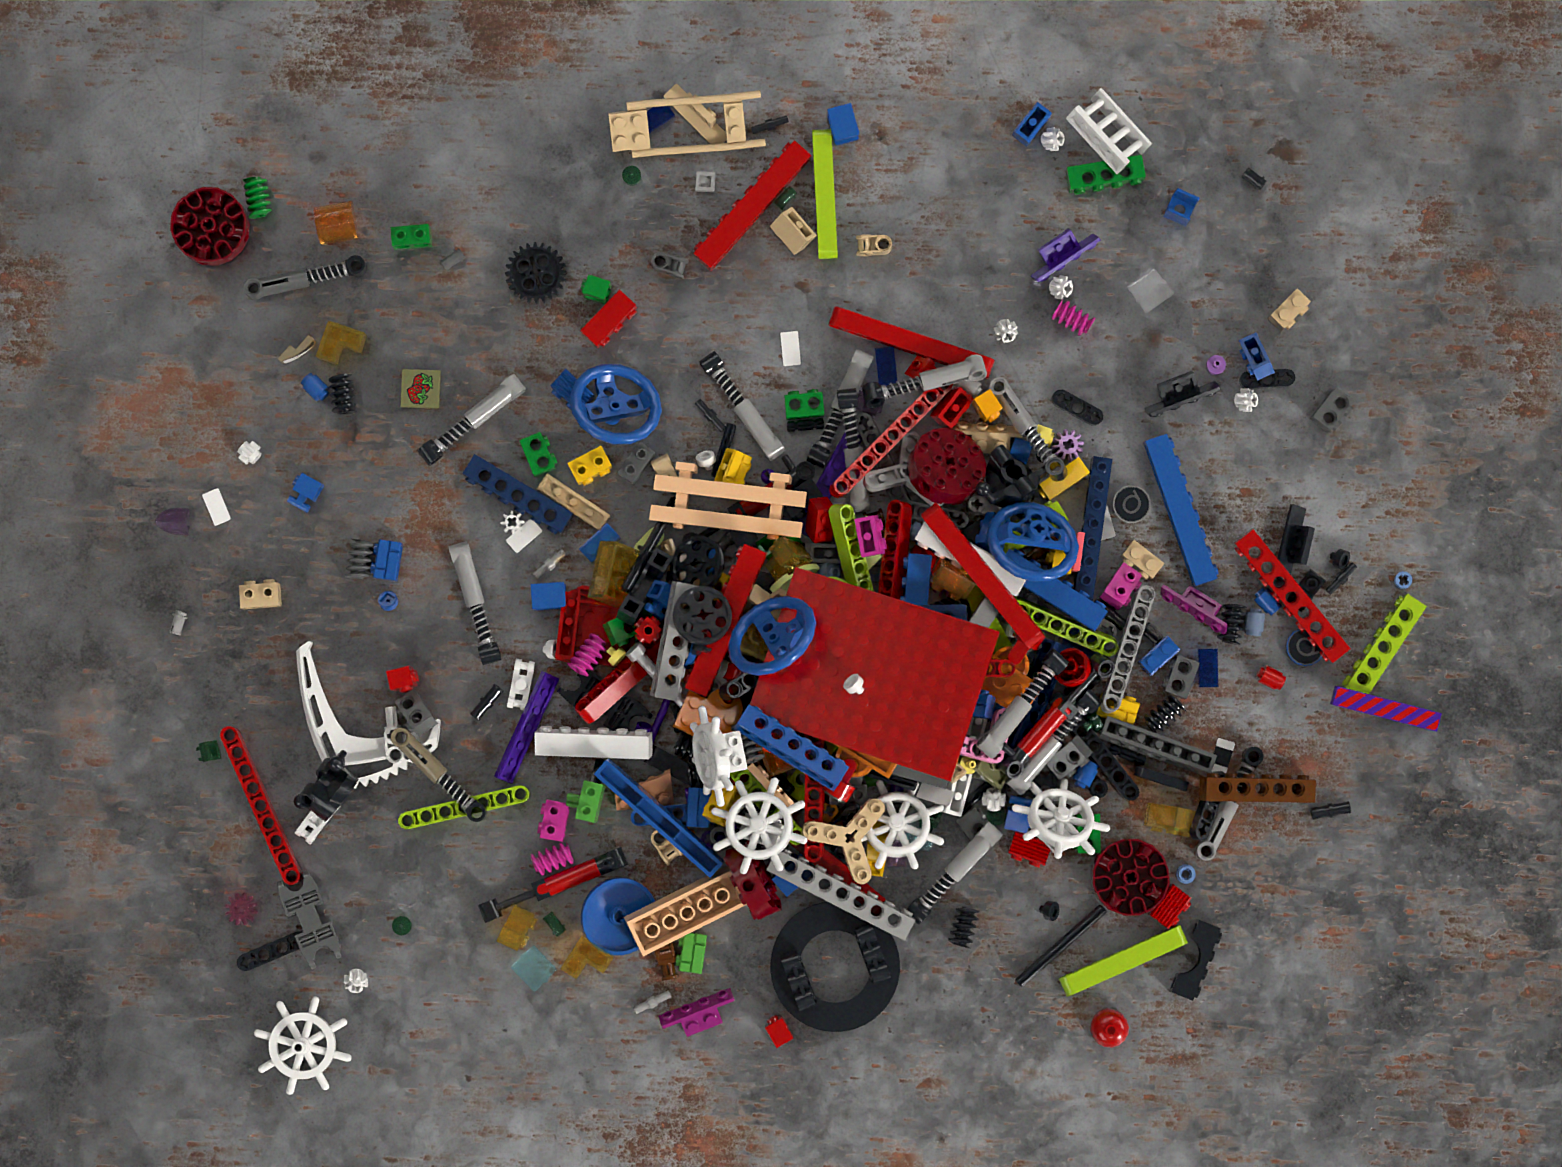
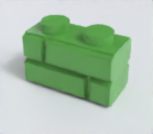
M691 932L679 938L678 947H682L681 955L677 954L675 966H679L678 971L702 974L707 941L706 934Z

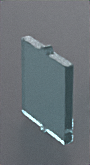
M534 945L524 955L522 954L521 958L511 967L534 992L544 982L547 983L548 978L557 970Z

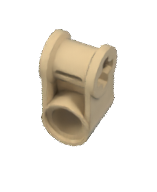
M887 235L856 236V240H858L857 256L887 255L892 250V241ZM881 241H886L889 243V246L886 249H881L878 244Z
M668 453L651 461L656 475L678 477Z
M654 830L651 834V841L661 858L669 866L672 860L678 856H683V853L666 838L662 843H657L654 840V835L658 831Z

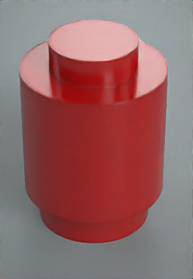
M1268 665L1260 667L1256 674L1259 683L1273 690H1280L1286 681V676L1282 672Z

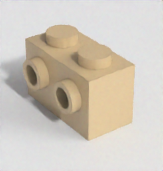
M793 207L782 212L770 225L774 233L794 255L805 249L817 236Z
M1297 288L1267 319L1280 332L1285 327L1289 330L1296 323L1294 318L1298 314L1302 316L1309 309L1307 305L1311 301Z
M1135 540L1128 545L1120 556L1123 559L1122 562L1138 570L1145 580L1147 578L1149 580L1153 579L1164 565V562Z
M275 579L263 580L261 584H256V581H245L244 585H239L241 609L282 607L280 583L275 582Z

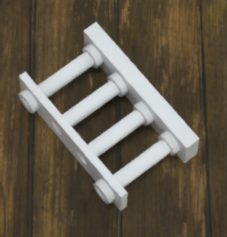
M1100 88L1090 99L1093 102L1090 106L1083 110L1078 105L1066 119L1109 167L1118 174L1130 162L1128 157L1137 150L1142 155L1152 143L1108 94ZM1099 109L1106 117L1096 124L1089 115ZM1112 123L1119 131L1109 138L1102 129ZM1122 137H1125L1131 145L1121 152L1115 143Z

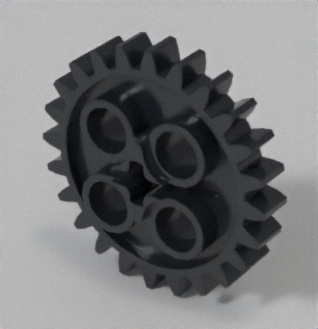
M534 242L533 247L526 243V249L519 246L520 253L513 251L515 258L509 257L508 259L511 264H506V268L510 269V271L505 272L506 276H510L506 283H512L509 289H516L514 296L521 294L520 300L523 301L526 297L528 304H530L532 299H534L536 304H538L539 299H542V302L545 303L546 297L553 300L551 294L559 295L557 288L563 289L560 282H566V279L562 277V275L567 274V271L562 270V268L566 267V264L559 263L563 260V257H556L558 251L551 252V246L545 249L544 243L540 247L537 246L536 242ZM531 257L534 258L536 269L539 272L538 276L542 286L541 289H538L536 278L533 275L534 271L530 261ZM541 257L548 259L544 266L537 264ZM521 263H528L529 268L526 271L519 269ZM547 275L553 277L552 282L549 284L543 283V278ZM527 281L534 282V287L531 289H526L524 285Z

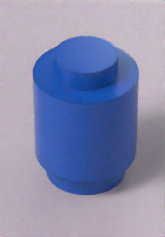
M309 373L301 381L303 389L315 401H323L329 395V387L317 375Z
M1262 587L1254 594L1256 596L1254 601L1265 613L1273 615L1282 605L1280 601L1277 602L1271 595L1272 591L1269 588L1264 589Z
M1089 761L1082 768L1079 766L1072 778L1075 781L1074 785L1081 789H1085V787L1090 788L1098 772V765Z

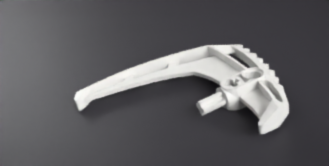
M308 641L296 651L300 691L307 724L322 762L325 758H330L322 739L323 733L327 732L336 756L341 750L347 752L345 766L386 759L393 763V766L358 778L355 789L359 781L366 787L370 779L374 783H378L380 776L387 780L390 772L398 775L399 767L407 770L408 762H413L410 759H406V755L392 743L390 738L395 729L402 728L401 725H398L396 706L385 708L387 727H384V737L360 738L346 734L336 720L323 692L310 651L313 642ZM305 657L307 659L311 679L310 688H308L304 659ZM313 695H315L323 720V724L320 727L317 725L310 700ZM436 719L438 724L420 737L415 732L411 733L424 747L432 745L428 749L430 753L438 747L440 719ZM400 732L397 741L403 743L406 740V735ZM408 745L411 750L415 751L411 745ZM396 749L401 753L398 760L392 758V752Z

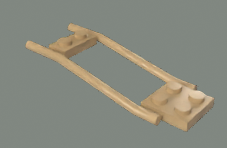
M756 90L721 95L626 102L627 111L608 113L612 151L632 150V158L766 146L765 139L746 141L742 102L744 99L761 98V92ZM723 102L727 143L650 148L646 107Z

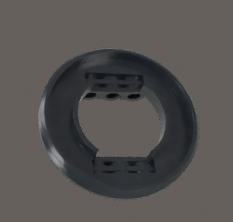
M821 902L798 912L784 925L773 946L770 972L777 997L793 1017L814 1029L828 1032H843L866 1025L880 1015L887 1007L898 985L900 958L892 934L830 902ZM827 931H843L855 936L869 973L868 981L857 995L845 1001L830 1002L816 997L801 959L805 946L814 937Z

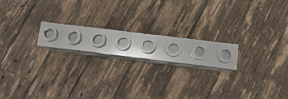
M784 848L778 856L783 867L787 861H793L795 863L793 870L787 871L783 868L782 871H777L770 859L766 867L767 871L904 941L906 940L915 922V919L912 917L913 913L906 909L900 911L895 908L896 905L888 900H885V902L878 900V895L870 891L867 893L861 891V887L853 882L850 885L843 882L844 878L835 873L833 876L829 875L824 867L817 864L814 867L808 864L809 861L800 855L798 858L792 856V851ZM804 870L812 872L810 879L805 880L801 877ZM821 879L829 880L830 883L827 888L819 887ZM843 887L847 890L844 897L836 895L838 888ZM858 896L864 898L861 906L853 904L854 899ZM874 905L881 907V912L877 915L871 913V908ZM891 914L898 915V921L894 924L888 922V917Z

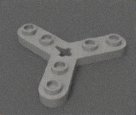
M909 431L901 439L898 465L868 472L863 479V486L868 491L876 492L905 484L929 505H933L934 502L919 494L911 484L909 476H906L904 472L908 466V456L920 439V436L914 431Z

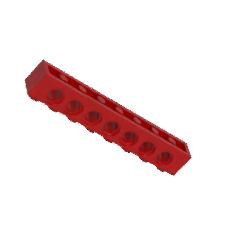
M1253 528L1234 542L1236 545L1235 551L1240 557L1245 556L1249 562L1246 563L1253 572L1257 570L1261 575L1258 579L1265 587L1270 586L1273 590L1271 595L1277 602L1281 600L1284 603V611L1289 617L1293 615L1297 619V622H1295L1301 632L1306 630L1310 635L1307 639L1314 647L1316 645L1319 646L1322 650L1319 654L1326 662L1330 660L1334 663L1351 649ZM1252 547L1259 548V555L1257 557L1249 555V550ZM1264 562L1271 563L1272 568L1269 572L1262 571L1261 565ZM1276 577L1283 578L1284 583L1282 586H1274L1273 581ZM1288 592H1295L1296 598L1294 601H1286V594ZM1300 607H1307L1308 614L1306 616L1300 617L1298 615ZM1319 622L1320 629L1316 632L1311 631V623ZM1329 636L1332 638V644L1325 647L1322 644V640Z

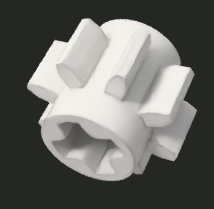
M1055 127L1047 128V132H1043L1041 135V143L1043 147H1046V150L1058 151L1059 146H1062L1065 141L1064 134L1060 129H1055Z
M1060 275L1059 278L1054 277L1049 284L1050 294L1055 295L1056 299L1068 298L1073 291L1072 281L1067 280V276Z
M1003 319L993 328L995 331L994 335L997 340L1002 339L1003 343L1011 342L1018 334L1016 330L1018 327L1014 321L1010 323L1009 319Z
M1241 388V393H1237L1234 397L1235 406L1239 407V411L1252 412V407H1256L1258 404V396L1256 393H1253L1254 390Z
M246 441L237 451L240 454L238 458L246 465L249 462L254 464L262 454L259 452L261 447L254 441L251 443Z
M513 511L510 512L511 515L509 516L503 514L506 519L505 522H500V524L506 525L504 532L511 530L513 535H515L516 530L522 532L520 525L524 524L525 521L519 520L521 517L520 513L517 516L514 515ZM510 519H517L515 527L513 525L509 527L510 523L508 521Z
M992 787L983 792L982 805H987L989 811H999L1001 806H1005L1006 794H1001V790H996Z
M360 969L350 970L349 975H344L345 989L348 988L352 993L363 991V987L368 986L367 974L363 973Z

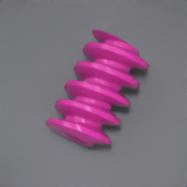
M1062 299L1052 315V320L1059 317V324L1066 321L1065 328L1072 325V332L1079 329L1078 336H1081L1083 333L1086 335L1096 318L1093 317L1088 320L1089 313L1082 316V309L1075 312L1076 305L1069 308L1070 301L1063 304Z
M592 633L589 634L590 639H585V645L580 646V651L575 652L576 657H572L570 659L571 663H567L572 670L586 677L589 676L586 669L593 671V667L590 664H598L595 658H603L599 652H607L604 647L606 643Z
M560 842L559 849L553 845L552 852L545 848V855L538 851L537 858L530 854L537 874L539 872L542 876L545 875V869L551 873L552 866L559 870V863L566 867L567 860L570 864H574L573 855L567 842V846Z

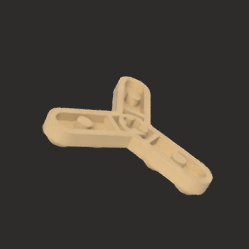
M878 798L868 799L846 826L808 821L802 827V834L810 841L841 846L852 879L859 884H865L871 879L872 873L861 839L883 815L885 810L884 803ZM847 833H848V834H852V833H853V835H852L853 841H852V842H851V841H847V842H846V839H847V838H846L845 835H846Z

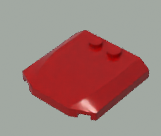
M587 585L579 586L568 592L565 591L566 606L561 607L555 660L571 663L570 659L576 657L575 652L580 651L581 645H585V639H590V633L600 637L606 643L604 647L608 650L611 644L603 624L616 618L618 609L628 594L621 589ZM624 624V630L630 633L631 628ZM635 637L628 639L630 643L621 646L626 652L635 644ZM618 644L612 646L616 651L621 648ZM600 651L599 653L603 658H595L598 662L597 665L613 667L608 662L611 656L607 652ZM625 656V657L623 658V660H622L619 664H617L615 667H617L618 665H620V664L627 658V656Z

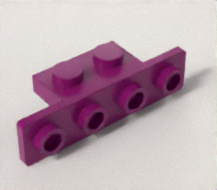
M1162 585L1160 595L1166 602H1172L1177 605L1182 612H1188L1197 621L1206 623L1217 633L1225 634L1227 632V623L1216 617V614L1221 609V604L1190 585L1182 595Z
M731 988L720 990L715 994L702 997L695 1002L684 1004L680 1008L666 1011L659 1015L662 1029L681 1022L686 1036L689 1037L723 1023L717 1008L734 1001Z

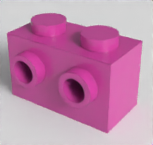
M877 515L854 519L861 557L885 554L884 549H887V544L881 534V530H883L882 520Z
M1123 562L1100 598L1117 610L1123 605L1126 607L1132 599L1130 596L1132 591L1136 592L1142 584L1139 581L1142 577L1141 573Z
M546 800V803H542L541 814L544 815L543 822H539L537 830L540 838L564 842L570 809L569 806H566V803Z

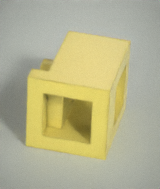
M1038 424L1037 432L1041 434L1042 439H1045L1044 442L1048 444L1049 448L1054 438L1053 429Z

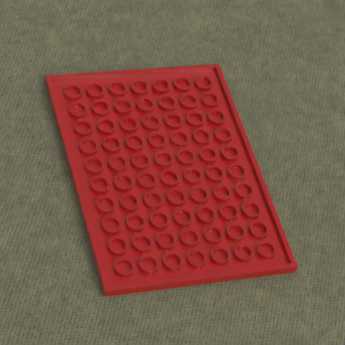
M795 567L786 596L802 599L813 609L816 620L813 640L804 654L790 666L773 674L759 675L750 705L760 708L762 713L776 718L781 725L790 727L796 732L951 782L1000 632ZM781 609L777 622L788 623L796 617L797 610ZM769 648L764 663L775 660ZM853 674H858L864 680L862 685L864 691L861 694L857 692L849 694L843 687L846 679Z

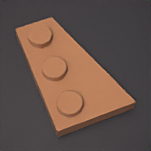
M670 769L664 771L661 775L656 777L655 775L650 776L648 780L638 783L661 805H674ZM615 794L617 811L632 809Z

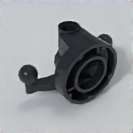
M999 445L990 453L991 457L986 467L985 478L976 485V492L979 496H985L990 504L1000 508L1017 502H1028L1031 496L1037 492L1040 479L1048 473L1044 466L1032 473L1031 469L1024 462L1014 459L1004 445ZM1036 453V458H1037V460H1038L1040 463H1043V462L1041 461V457H1040V456H1037V453ZM1008 475L1013 476L1017 479V481L1015 482L1014 479L1010 478Z
M341 750L337 756L323 760L316 770L317 781L315 783H308L302 792L295 796L293 802L297 808H308L317 817L326 822L340 807L359 780L344 768L345 756L347 755L345 750Z

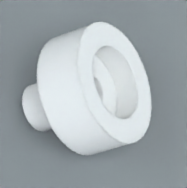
M706 450L697 454L696 461L698 466L705 467V470H711L713 468L712 465L716 462L714 452Z
M557 639L548 640L545 646H543V652L550 659H555Z
M853 674L846 679L843 687L849 694L855 692L861 694L864 691L862 687L864 680L858 674Z

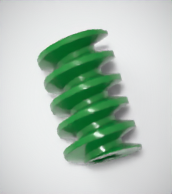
M261 177L243 179V182L246 183L244 189L248 190L245 192V196L248 197L246 203L250 205L247 208L248 212H250L248 217L257 219L267 216V213L272 211V209L266 208L271 202L265 201V198L269 197L270 194L264 193V191L269 188L262 185L267 182V179Z

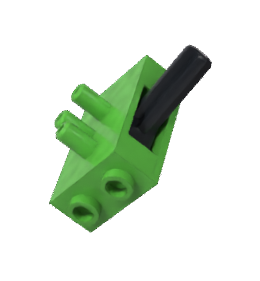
M601 758L595 760L590 781L584 780L581 795L567 794L566 806L577 808L575 819L593 823L598 821L606 787L594 775L605 762Z

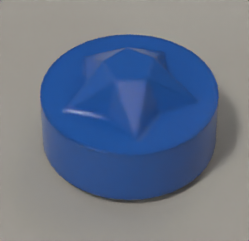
M385 591L380 594L378 603L383 610L391 611L397 607L398 598L394 592Z

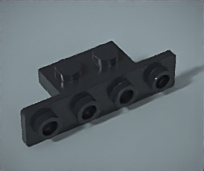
M1193 371L1157 384L1161 402L1144 409L1150 417H1157L1165 411L1176 410L1183 404L1194 403L1201 397L1212 396L1217 391H1220L1221 388L1215 381L1198 387Z
M1290 504L1277 557L1290 575L1293 564L1307 565L1315 531L1313 527L1303 526L1306 508L1295 504ZM1276 577V578H1275V579L1284 581L1282 577Z

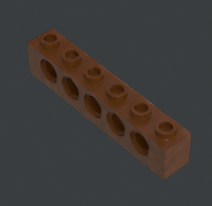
M1207 773V777L1200 776L1199 800L1315 803L1316 780L1309 779V775H1297V778H1291V775L1279 774V778H1273V774H1261V778H1255V774H1243V777H1237V774L1225 773V777H1218V773ZM1223 783L1224 789L1220 792L1219 785ZM1239 783L1242 784V790L1240 792H1238L1237 786ZM1259 783L1260 790L1256 792L1255 787ZM1277 783L1278 791L1275 793L1273 788L1274 785ZM1295 784L1296 791L1293 793L1292 786Z

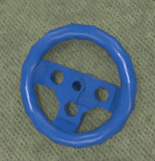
M600 364L585 370L575 380L570 393L571 411L580 427L595 439L610 444H632L645 439L658 426L662 413L660 395L652 382L637 370L621 364ZM614 375L632 380L643 391L631 396L619 391L615 384ZM595 379L597 398L594 402L585 404L581 399L584 388ZM604 391L611 392L612 396L605 395ZM627 404H634L636 408H629ZM650 409L647 421L639 429L628 433H613L595 424L606 422L607 424L615 425L622 418L642 415ZM592 410L599 411L600 415L593 414Z
M1035 502L1013 503L1001 508L989 522L986 537L990 553L1002 568L1015 577L1031 582L1053 581L1066 575L1076 563L1079 550L1076 533L1065 517L1048 506ZM1017 514H1024L1025 516L1018 523L1008 522L1003 524L1006 519ZM1047 520L1055 524L1059 529L1053 527ZM1012 531H1017L1021 535L1017 536ZM1050 536L1056 537L1059 541L1052 540ZM1013 543L1063 550L1066 556L1059 565L1051 569L1032 570L1022 567L1011 560L1003 551L1001 545Z
M790 596L770 598L754 606L740 618L731 633L728 645L731 662L741 672L755 676L773 674L790 666L804 654L813 640L816 628L813 609L802 599ZM783 608L797 610L796 617L788 623L776 622L770 612ZM752 623L757 627L775 660L757 664L747 661L742 656L740 649L742 637Z

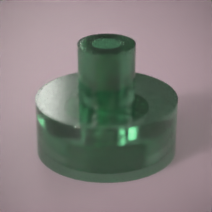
M627 166L622 172L623 181L629 186L637 185L641 180L640 170L636 166Z
M1095 712L1086 716L1088 722L1083 724L1086 731L1091 728L1095 732L1103 729V724Z
M1002 807L999 811L988 810L986 818L992 825H1000L1005 821L1006 813Z
M399 916L394 919L392 929L397 935H406L412 929V922L406 916Z

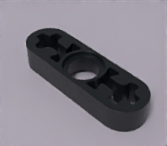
M1275 369V373H1278L1277 377H1283L1287 373V376H1290L1291 379L1287 383L1283 379L1278 380V384H1275L1276 375L1273 373L1271 374V384H1264L1262 379L1258 380L1259 385H1256L1257 381H1252L1250 385H1247V382H1243L1247 375L1250 379H1255L1256 377L1255 374L1250 375L1249 371H1246L1240 376L1239 384L1242 388L1249 389L1289 387L1295 381V374L1290 369Z
M1057 390L1052 396L1054 406L1091 426L1099 425L1103 420V412L1099 408L1065 390ZM1063 394L1066 401H1069L1070 398L1073 399L1069 404V408L1065 407L1067 403L1064 401L1058 403L1056 395L1060 396ZM1076 402L1081 403L1083 406V410L1080 413H1076L1072 409V405ZM1088 407L1090 408L1088 411L1089 413H1098L1097 417L1099 418V420L1096 419L1093 422L1091 421L1092 417L1090 415L1086 414L1085 417H1083L1082 415L1085 413L1086 408Z
M1136 766L1133 774L1134 776L1187 792L1189 786L1187 781L1140 766Z

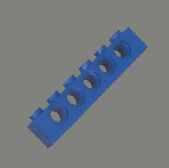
M748 705L734 727V730L740 731L745 737L833 792L849 768L843 760L832 757L827 750L816 747L812 744L811 740L806 737H800L792 728L784 727L776 718L765 715L756 706ZM758 722L762 724L763 728H757L755 726V723ZM771 733L778 734L780 739L773 738ZM788 743L794 744L796 746V749H791L788 746ZM805 754H810L813 760H808ZM821 764L828 765L830 770H824Z

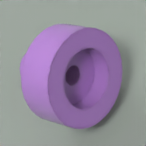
M1219 355L1211 356L1206 362V369L1212 375H1219L1226 368L1224 358Z

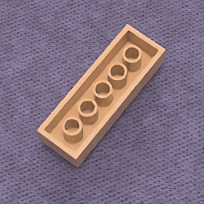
M723 867L717 870L711 878L705 876L623 917L642 956L745 906L739 899V894L741 893L738 887H734L731 883L730 877L732 873L729 867Z

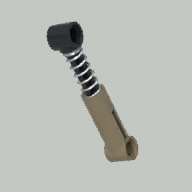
M397 728L392 732V743L434 784H441L442 789H446L447 794H451L452 799L455 798L457 803L462 805V808L465 810L464 812L471 821L481 822L485 820L488 814L486 806L477 799L470 798V795H467L465 790L460 788L461 785H457L455 783L456 780L453 781L451 776L446 774L448 769L409 730ZM400 732L406 735V740L403 743L397 741V735ZM408 745H411L422 756V758H420L413 750H411L408 747ZM475 807H479L482 810V815L479 818H475L472 815V810Z

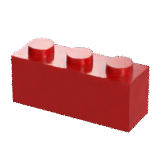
M619 289L580 332L597 349L600 346L605 347L611 340L609 337L614 332L617 334L624 325L622 323L626 319L630 320L637 313V306Z

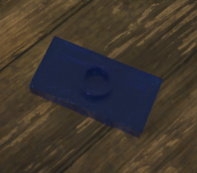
M669 106L652 107L647 111L649 133L675 117Z
M894 346L875 348L878 383L882 386H888L890 383L895 384L898 380Z
M1198 649V662L1200 663L1198 667V688L1219 687L1218 649Z

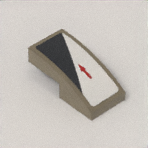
M308 335L296 349L289 345L278 360L283 364L296 360L308 352L317 342Z

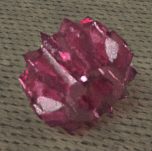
M235 893V899L232 897L228 898L231 904H225L224 907L230 908V911L225 912V915H232L229 918L230 922L236 918V925H240L241 920L244 925H247V918L250 921L254 920L251 914H257L258 911L252 910V907H256L258 904L250 903L254 899L253 896L246 900L247 893H243L241 897L239 893ZM238 905H244L245 908L243 910L245 912L238 913Z

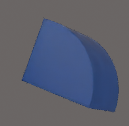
M1015 437L1010 453L1014 459L1027 464L1033 446L1030 445V442Z

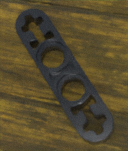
M1223 771L1211 772L1218 773V777H1225V773ZM1223 783L1219 785V791L1221 792L1224 789ZM1200 800L1190 827V836L1193 840L1207 839L1221 801ZM1205 809L1208 812V816L1206 819L1203 816V812Z
M303 931L294 932L240 955L237 959L238 968L242 971H249L299 950L297 943L293 944L294 949H291V943L288 938L290 937L291 941L296 939L295 935L303 933ZM281 941L287 944V950L284 953L277 950V944ZM266 949L269 952L267 960L260 959V950ZM252 953H255V959L259 964L256 965V961L249 963L248 968L246 965L242 966L243 958H253Z

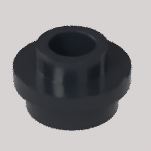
M1102 779L1093 780L1089 793L1098 798L1104 797L1108 792L1107 783ZM1096 785L1101 786L1102 789L1100 792L1095 791Z

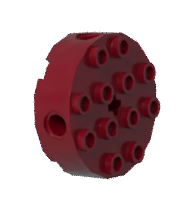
M201 187L188 193L177 202L171 214L170 231L175 244L189 259L201 265L218 266L232 261L243 251L249 238L250 222L244 207L231 193L218 187ZM211 224H213V225H214L213 228H210V230H209V229L207 228V225H208V226H211Z
M950 428L932 429L923 434L907 460L908 476L911 484L919 494L938 504L958 505L967 501L973 496L976 491V485L983 481L986 474V461L980 446L964 432Z
M1119 839L1106 845L1101 850V853H1098L1091 868V886L1097 899L1108 910L1124 916L1141 915L1154 910L1165 898L1170 884L1169 869L1164 856L1152 844L1139 839ZM1127 873H1128V874L1133 873V874H1132V877L1134 878L1133 881L1129 880V881L1127 882V877H1126V874H1127Z
M746 840L741 844L747 848L750 841ZM735 848L726 850V856L723 859L732 873L730 877L731 883L734 887H738L741 893L739 894V899L743 905L747 904L753 919L762 920L773 913L781 911V900L775 893L777 892L775 883L771 879L769 871L766 870L764 861L752 859L747 873L741 874L740 867L744 856Z

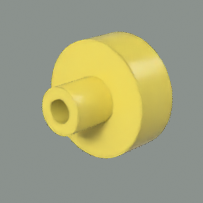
M611 646L607 650V653L611 656L608 662L615 667L623 660L627 652L622 647L616 651Z
M961 756L958 759V763L967 771L966 774H972L975 772L972 768H975V761L977 759Z

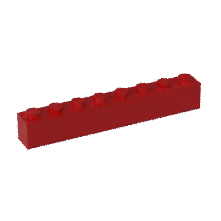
M795 140L791 144L788 142L783 147L781 156L779 158L775 157L769 164L771 167L766 172L763 170L756 178L758 180L754 186L750 185L744 192L745 196L741 200L737 199L731 206L733 208L729 214L725 213L720 218V224L716 229L712 227L706 234L707 239L704 242L700 241L694 247V257L710 271L716 267L811 160V154Z
M748 544L739 547L736 553V557H738L736 565L732 564L728 573L731 576L729 582H725L721 593H723L731 607V625L720 640L705 645L707 648H712L710 653L702 651L699 656L696 655L695 661L692 664L694 667L691 673L688 672L684 679L686 689L705 697L709 696L728 650L731 633L743 614L748 602L747 598L752 592L767 552ZM717 600L714 608L719 609L722 607V602ZM723 618L715 620L718 627L722 628L726 625ZM709 630L706 637H711V633Z

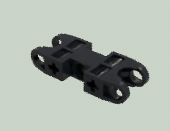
M586 670L589 674L588 677L577 674L581 680L580 687L577 690L565 691L559 687L557 692L575 707L578 701L591 690L593 685L595 687L603 680L601 677ZM625 694L604 713L608 718L603 725L612 731L625 728L629 732H633L629 726V722L633 717L645 716L651 720L653 715L640 702Z

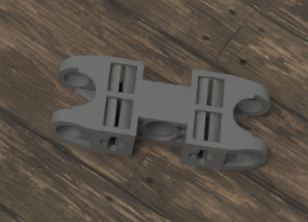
M306 870L302 872L305 879H303V886L300 890H289L287 886H284L282 880L277 882L280 901L287 918L297 915L303 929V933L295 935L301 954L310 968L315 969L317 968L314 962L316 960L315 955L321 948H328L335 954L336 959L342 956L339 940L332 922L321 924L315 907L324 904L317 884Z

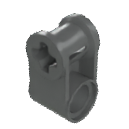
M657 252L652 256L651 266L655 271L674 278L684 279L683 272L689 260L663 252ZM656 258H663L665 264L657 266L654 261Z

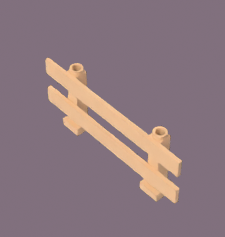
M676 462L675 469L679 472V477L655 474L653 490L676 493L675 507L651 505L649 516L651 521L673 523V528L684 529L685 525L761 533L767 534V539L778 540L780 536L801 538L802 522L782 520L784 505L805 508L807 492L786 490V486L791 485L792 477L789 474L771 472L770 481L774 483L773 488L692 479V475L698 472V466L685 462ZM691 494L771 504L769 518L688 509L689 496Z

